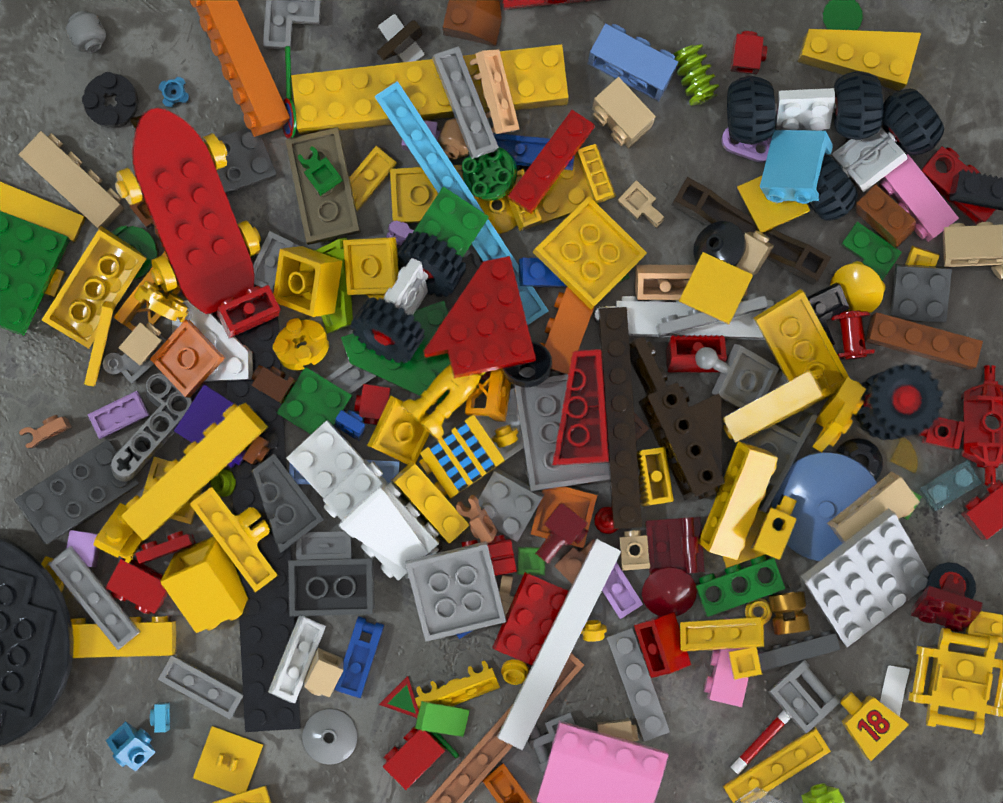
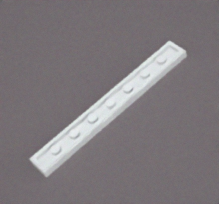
M595 539L497 735L498 739L523 750L621 553L620 550Z

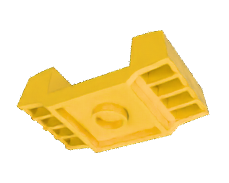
M596 144L577 151L574 157L573 170L562 171L532 214L519 207L509 198L508 201L519 231L570 215L588 196L599 204L615 198L616 194L599 148ZM524 169L517 171L516 182L510 192L506 194L507 198L525 174Z

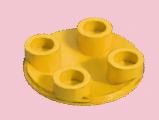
M859 261L839 268L833 275L830 283L832 285L837 282L841 285L850 308L844 312L858 310L861 312H873L881 304L886 288L879 275L872 268Z

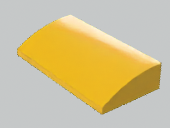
M100 226L46 311L42 321L89 349L95 340L104 301L113 302L115 307L117 306L145 262L146 257L121 238Z

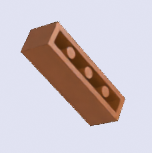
M877 312L871 315L865 336V342L967 370L977 367L983 344L981 340Z

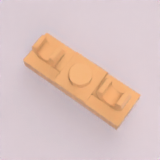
M499 49L475 53L476 58L471 60L470 64L479 66L480 73L474 75V79H482L484 98L490 109V112L486 113V117L492 118L494 124L491 128L492 132L501 134L520 130Z

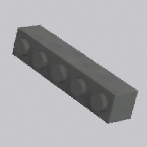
M829 630L821 632V636L818 637L810 635L804 637L805 640L798 642L795 639L788 641V645H773L770 650L765 651L764 648L757 649L761 671L841 650L837 635Z

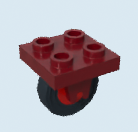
M947 562L939 564L929 573L926 590L913 605L911 616L919 618L924 623H936L945 626V628L951 629L953 632H964L981 613L982 602L973 600L976 593V582L973 575L965 567L957 563Z

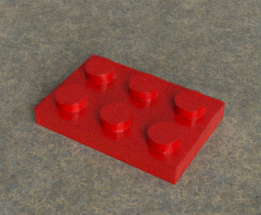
M525 572L506 614V622L502 623L492 648L533 665L569 591Z

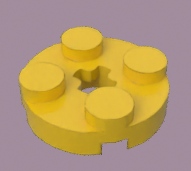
M145 281L143 285L138 287L134 297L140 303L145 299L149 302L148 308L161 316L176 321L177 318L180 322L185 320L188 314V307L183 304L184 300L173 293H169L167 296L159 292L160 288L149 281Z
M299 318L289 320L286 327L279 332L273 344V350L281 364L291 370L305 369L304 366L310 363L314 366L324 358L329 348L327 334L321 324L313 320H300ZM304 341L307 343L305 346L301 345L299 346V348H297V345L299 343Z

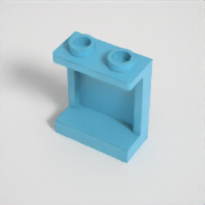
M774 130L760 183V188L767 200L775 203L796 201L801 204L819 201L816 187L824 154L831 155L833 144L826 131Z

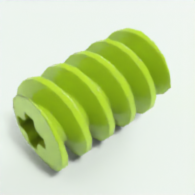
M703 44L691 45L673 53L674 56H677L674 59L678 61L677 66H681L677 70V75L685 76L681 80V85L689 86L685 90V95L693 96L689 100V105L691 106L715 98L717 94H714V91L720 87L719 84H710V81L716 77L715 74L706 75V71L712 67L711 64L702 65V61L708 57L707 54L698 55V51L703 48Z

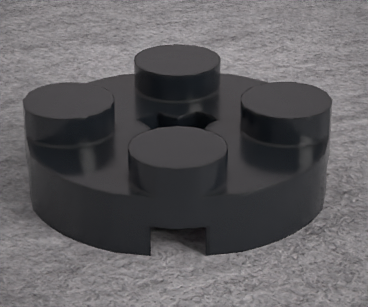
M105 72L89 82L82 96L85 112L93 122L102 127L124 126L130 122V119L137 112L138 98L136 89L128 79L119 74ZM107 95H117L115 97L117 104L114 107L112 105L107 107L104 105Z

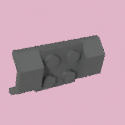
M800 411L742 441L743 443L766 449L778 458L776 470L770 477L765 497L760 502L758 511L767 512L818 418L817 415Z

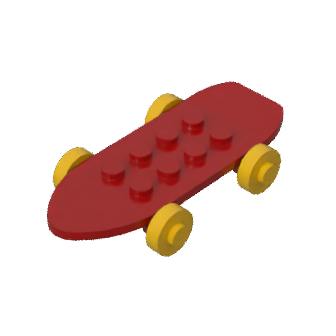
M149 109L139 119L133 138L132 162L135 177L128 167L117 171L118 182L115 183L116 189L120 197L125 198L130 205L142 201L143 195L169 260L168 262L163 255L152 260L153 270H151V275L157 286L161 285L162 289L168 292L177 288L178 283L183 295L195 308L205 314H212L218 310L220 303L232 297L238 299L246 295L245 292L254 287V268L250 256L260 252L259 242H261V238L255 227L252 228L247 220L237 224L216 171L227 166V150L222 140L219 141L213 133L201 138L185 120L166 109Z

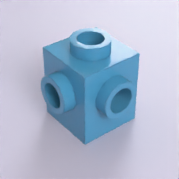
M126 721L106 739L113 752L112 756L115 761L122 767L125 765L129 766L134 771L138 770L155 753L150 744L152 741L151 736L144 729L140 728L137 730Z

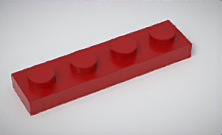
M571 110L508 195L509 200L532 214L595 128L594 123Z

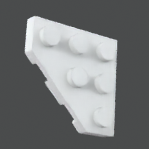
M188 300L184 301L183 304L188 307V314L185 319L190 320L225 357L204 382L253 380L251 379L253 375L252 351L235 336L228 338L220 320L213 314H205L195 308ZM178 318L176 321L172 320V334L182 323Z

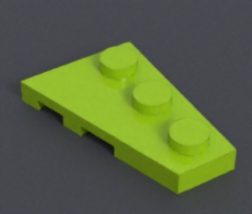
M340 238L315 250L343 261L335 313L321 316L327 334L350 326L353 320L351 295H347L343 240H347V238Z

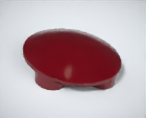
M674 567L651 570L642 588V598L645 606L657 616L672 612L675 613L676 617L680 616L692 607L697 596L696 584L691 573Z

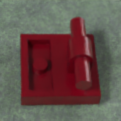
M701 517L645 521L650 563L649 573L655 568L662 569L666 567L679 568L687 573L705 572L703 546L698 543L702 533Z

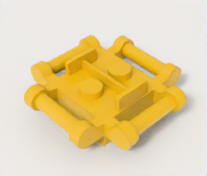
M941 628L938 647L932 648L917 645L916 654L918 655L914 685L913 691L909 692L908 700L928 704L926 726L935 727L936 725L972 730V733L982 735L985 725V713L1003 717V659L994 658L998 647L997 636L988 635L986 638L951 632V629ZM950 643L985 648L984 655L950 650L948 646ZM929 657H934L928 694H924ZM996 667L1000 668L995 704L990 705L987 704V700L990 697L993 679L992 669ZM944 706L974 711V718L968 719L938 714V707Z

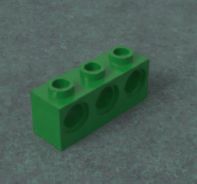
M766 554L750 559L751 565L741 568L740 564L725 568L726 574L715 577L714 573L698 578L700 583L696 584L697 595L705 616L709 617L784 590L785 586L775 559L772 557L767 559ZM763 567L768 568L771 572V578L766 583H761L757 577L758 571ZM738 576L745 580V588L741 592H735L731 586L733 579ZM710 586H716L720 591L719 598L713 602H710L705 595L706 590Z

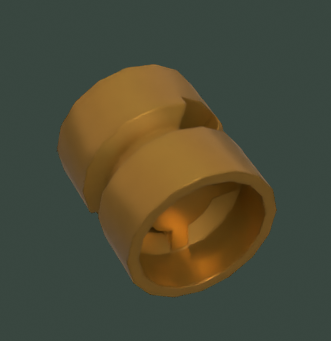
M804 591L769 596L771 612L776 614L772 619L774 635L810 630L808 614L803 612V609L806 607ZM795 611V618L785 619L784 613Z

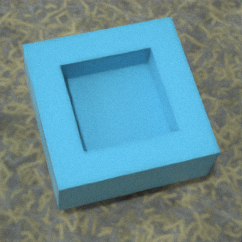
M159 702L154 705V709H151L150 725L155 726V732H167L170 730V702Z

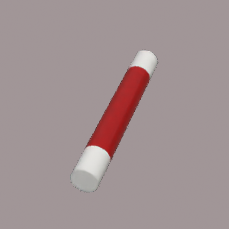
M784 710L732 764L731 768L737 774L752 761L791 719Z

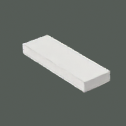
M305 616L298 617L268 693L290 703L296 702L326 626Z

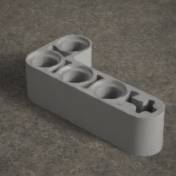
M154 374L146 382L147 398L158 409L112 459V473L119 481H130L175 433V428L192 404L191 398L184 397L163 374ZM155 384H162L166 390L161 394H155L152 392L151 387ZM182 401L187 405V408L184 411L178 412L172 408V404ZM158 421H164L169 427L166 431L158 432L153 426ZM140 441H146L149 443L150 448L146 452H139L136 450L135 445ZM131 453L134 458L129 462V471L126 469L119 471V463L125 465L130 460Z

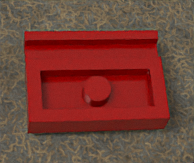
M183 531L168 535V541L159 545L156 540L141 545L142 551L135 553L138 563H148L197 544L194 535H184Z

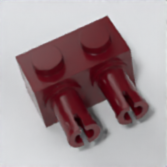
M561 502L543 524L549 529L550 535L535 554L549 563L563 545H571L573 542L576 544L580 543L588 532L584 528L588 523Z

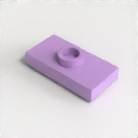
M135 391L87 414L99 439H103L150 416L139 391Z

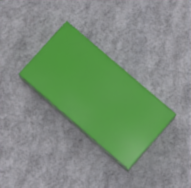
M421 701L415 728L422 731L464 737L470 710L462 707Z

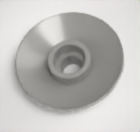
M336 709L321 710L312 715L306 722L302 735L303 745L310 757L317 762L337 764L347 759L354 751L357 744V729L352 719L344 712ZM328 732L334 735V741L331 743L324 740V735Z

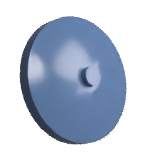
M816 452L796 460L772 501V508L776 509L781 495L797 501L791 514L792 517L797 519L787 545L796 553L815 561H821L842 545V542L827 523L877 484L871 472L856 459L837 452ZM776 518L774 521L777 531L781 530L783 521L780 518Z

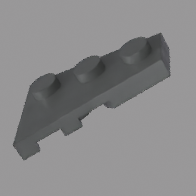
M272 454L251 470L279 553L283 552L324 520L275 454Z

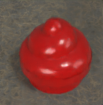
M603 507L597 511L594 517L596 528L604 534L616 532L618 529H613L612 507Z

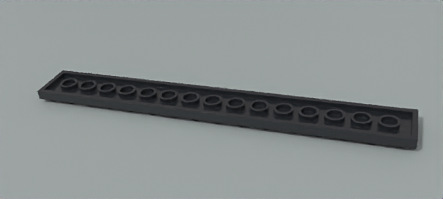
M279 316L235 336L252 351L253 373L259 365L268 370L274 366L282 371L281 362L273 350V344L280 332ZM254 380L227 381L228 400L238 406L246 402L268 426L260 434L261 437L269 441L267 448L270 451L264 460L275 454L287 470L285 421L282 416L277 414L282 404L253 387ZM250 443V444L246 447V449H245L246 451L249 449V447L251 446L252 443ZM243 460L240 465L235 464L233 468L231 467V472L236 481L232 492L234 515H239L247 508L254 507L261 514V517L249 526L250 529L262 520H265L269 526L251 470L258 466L260 462L257 461L253 465ZM270 529L269 534L258 542L257 547L278 576L255 592L236 567L248 597L243 614L239 617L245 732L301 729L299 695L295 703H290L268 693L295 627V616H289L288 561L292 560L291 545L279 553Z

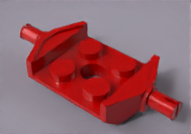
M990 365L984 366L983 384L972 387L961 395V399H963V422H965L963 428L964 449L961 452V456L983 466L985 469L984 485L986 486L989 484L990 486L997 485L996 468L1003 464V386L999 385L998 381H995L996 366L991 365V367ZM986 417H995L999 421V428L990 429L985 423Z

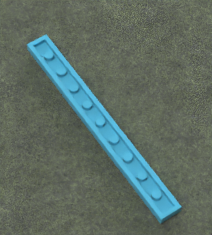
M395 82L374 96L437 193L444 186L483 212L399 82ZM488 219L472 242V246L482 261L510 256L526 322L529 325L549 310L533 287L519 285V265Z

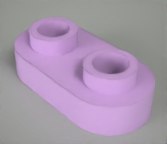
M727 128L724 131L721 141L725 150L755 162L766 161L771 137L764 142L754 145L741 142L739 144H732L729 129ZM756 146H764L765 152L758 153L756 151Z

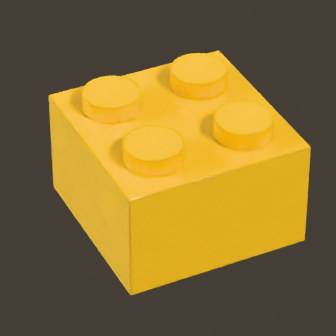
M303 246L280 249L273 293L277 303L312 317L335 313L343 261Z

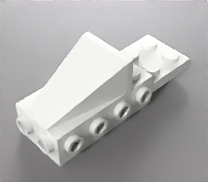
M328 420L286 457L324 498L323 501L326 503L324 508L332 517L338 516L341 519L339 526L352 538L355 537L363 543L362 549L369 557L373 558L375 556L382 563L380 568L389 578L394 576L399 581L404 576L408 579L409 575L405 561L438 552L439 532L430 522L426 524L420 518V511L411 502L406 503L400 496L402 494L400 489L393 482L388 484L381 476L383 471L373 461L369 463L366 459L364 460Z

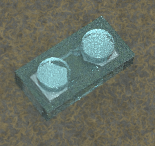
M965 460L919 489L932 511L935 512L982 483L968 460Z

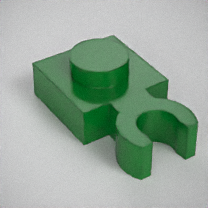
M311 146L312 158L306 160L299 154L298 160L307 169L304 171L306 178L321 196L343 180L327 157L320 160L317 149Z

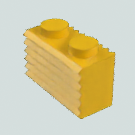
M665 447L638 451L640 500L642 501L640 505L650 506L674 502Z

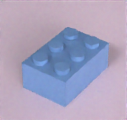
M605 23L590 51L588 65L615 79L619 76L626 85L659 102L676 70L678 61L674 60L675 56L666 50L661 49L657 51L651 48V44L641 37L632 38L626 34L627 31L616 24L610 26Z

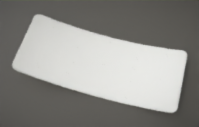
M393 14L379 24L378 28L389 41L404 26L398 17ZM414 42L403 53L398 55L403 62L417 61L424 56V52Z
M889 665L880 702L900 717L910 670Z

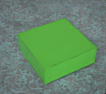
M518 547L517 575H524L526 572L531 575L545 576V561L535 554L539 548Z

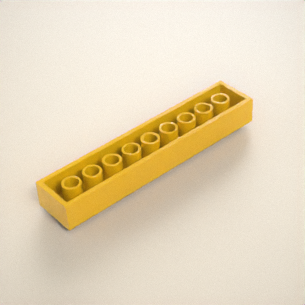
M562 44L500 51L515 110L568 105V89ZM464 55V61L486 114L490 109L484 98L482 79H474V75L480 73L479 66L470 64L471 60L476 58V55ZM433 59L291 75L297 130L300 135L336 127L339 130L392 125L374 96L397 81L424 121L455 117Z

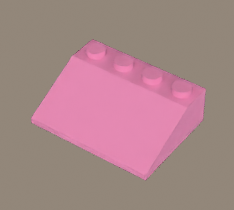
M559 720L536 802L654 803L668 753L660 749Z

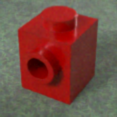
M742 31L741 34H736L733 43L731 72L757 75L760 70V64L765 62L767 55V46L763 45L764 37L757 36V33L752 31Z
M363 384L362 395L356 396L354 411H358L359 416L364 418V424L377 425L391 396V388Z

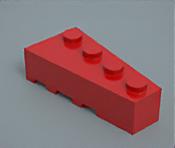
M601 349L573 351L553 466L609 462Z

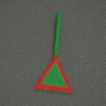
M407 676L379 705L418 718L419 709L409 677ZM430 732L454 758L459 757V754L439 733Z

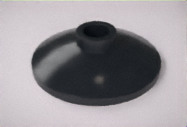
M718 221L708 225L699 233L694 243L693 254L696 263H698L702 252L736 266L745 252V236L737 225L728 221ZM717 241H719V244L716 247H713V245Z

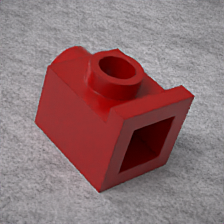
M939 417L930 428L919 433V436H923L921 443L957 450L960 447L965 422ZM939 427H944L946 429V434L944 437L939 436Z

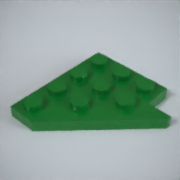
M444 300L418 309L413 316L415 318L413 320L419 321L421 324L420 328L424 329L425 337L411 360L407 361V363L402 361L396 363L394 359L389 361L383 355H376V351L366 348V344L360 343L358 340L359 336H354L353 333L341 337L351 365L422 397L421 394L428 389L433 380L450 365L448 353L424 357V349L448 315ZM446 391L437 400L435 404L438 405L439 403H441L448 395V391Z

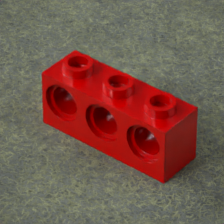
M941 146L922 167L921 171L943 198L976 225L986 222L996 209L949 200L953 176L963 169L965 172L968 170L971 173L975 171L976 174L979 171L974 166L969 164L966 166L960 161V156L953 149ZM936 161H942L946 164V173H940L936 169Z

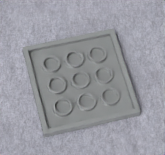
M569 374L548 377L543 383L534 387L514 385L531 491L610 479L609 462L552 465Z
M888 508L805 572L800 578L840 641L846 647H849L923 590L927 585L929 572L895 513Z

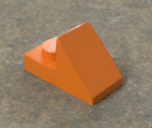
M504 763L482 780L497 803H533L530 795L521 787Z

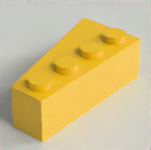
M809 29L804 36L797 62L841 75L855 71L868 72L880 80L881 86L900 91L907 85L921 33Z

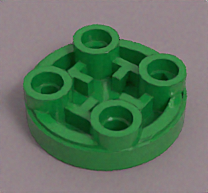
M498 147L496 151L473 159L469 156L462 162L464 183L474 196L482 200L493 201L504 197L510 192L516 182V162L512 155L501 147Z

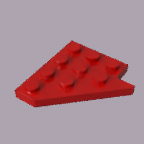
M510 256L482 262L424 349L425 358L448 353L454 379L535 362L536 357Z

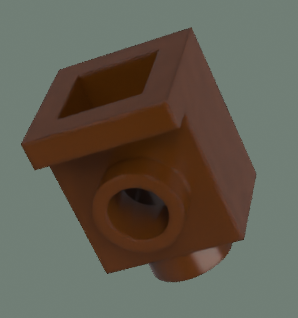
M261 365L256 368L251 377L254 380L253 387L281 404L286 399L296 380L289 376L286 381L284 379L286 376L284 372L274 366L268 370Z

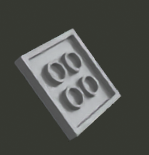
M487 541L405 561L425 642L506 622Z

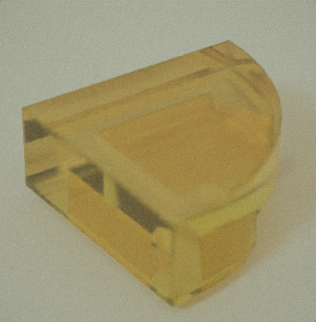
M900 438L889 462L909 472L916 473L918 467L916 452L906 438Z

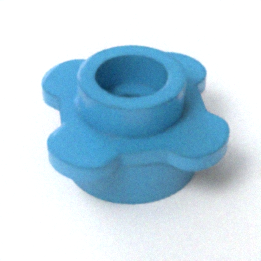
M176 77L175 80L162 81L159 84V90L162 91L164 96L163 104L165 106L172 107L174 103H186L188 101L189 95L185 92V81L183 78ZM172 90H176V94H172Z

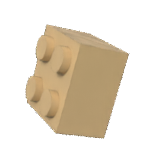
M619 76L594 98L592 107L594 113L592 116L601 126L606 124L610 128L612 138L620 146L624 144L629 149L654 124L656 116Z

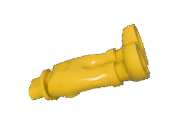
M448 365L433 380L428 389L421 394V398L417 400L407 399L402 403L401 407L412 418L419 421L430 406H433L449 390V394L436 406L435 411L421 422L425 430L435 439L439 440L444 435L442 427L444 419H448L452 415L451 413L468 399L477 387L481 375H484L486 372L454 379L451 365Z

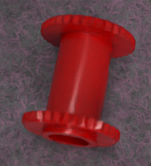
M868 311L843 312L831 318V321H840L844 353L837 354L839 359H858L875 353V349L866 350L862 318L870 316Z

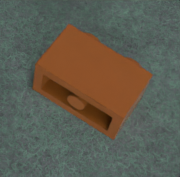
M876 184L856 203V213L895 248L915 230L916 219Z

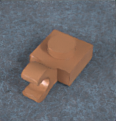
M54 415L42 421L43 426L37 428V430L26 427L20 430L19 434L24 436L27 433H31L33 440L25 446L26 448H34L40 442L48 440L72 427L68 418Z
M473 494L468 498L471 508H466L459 501L456 505V510L460 515L471 519L469 521L470 530L474 537L480 539L481 542L487 541L489 543L493 541L498 530L485 509L480 508L478 499Z
M594 539L580 552L573 547L554 565L572 585L595 541Z

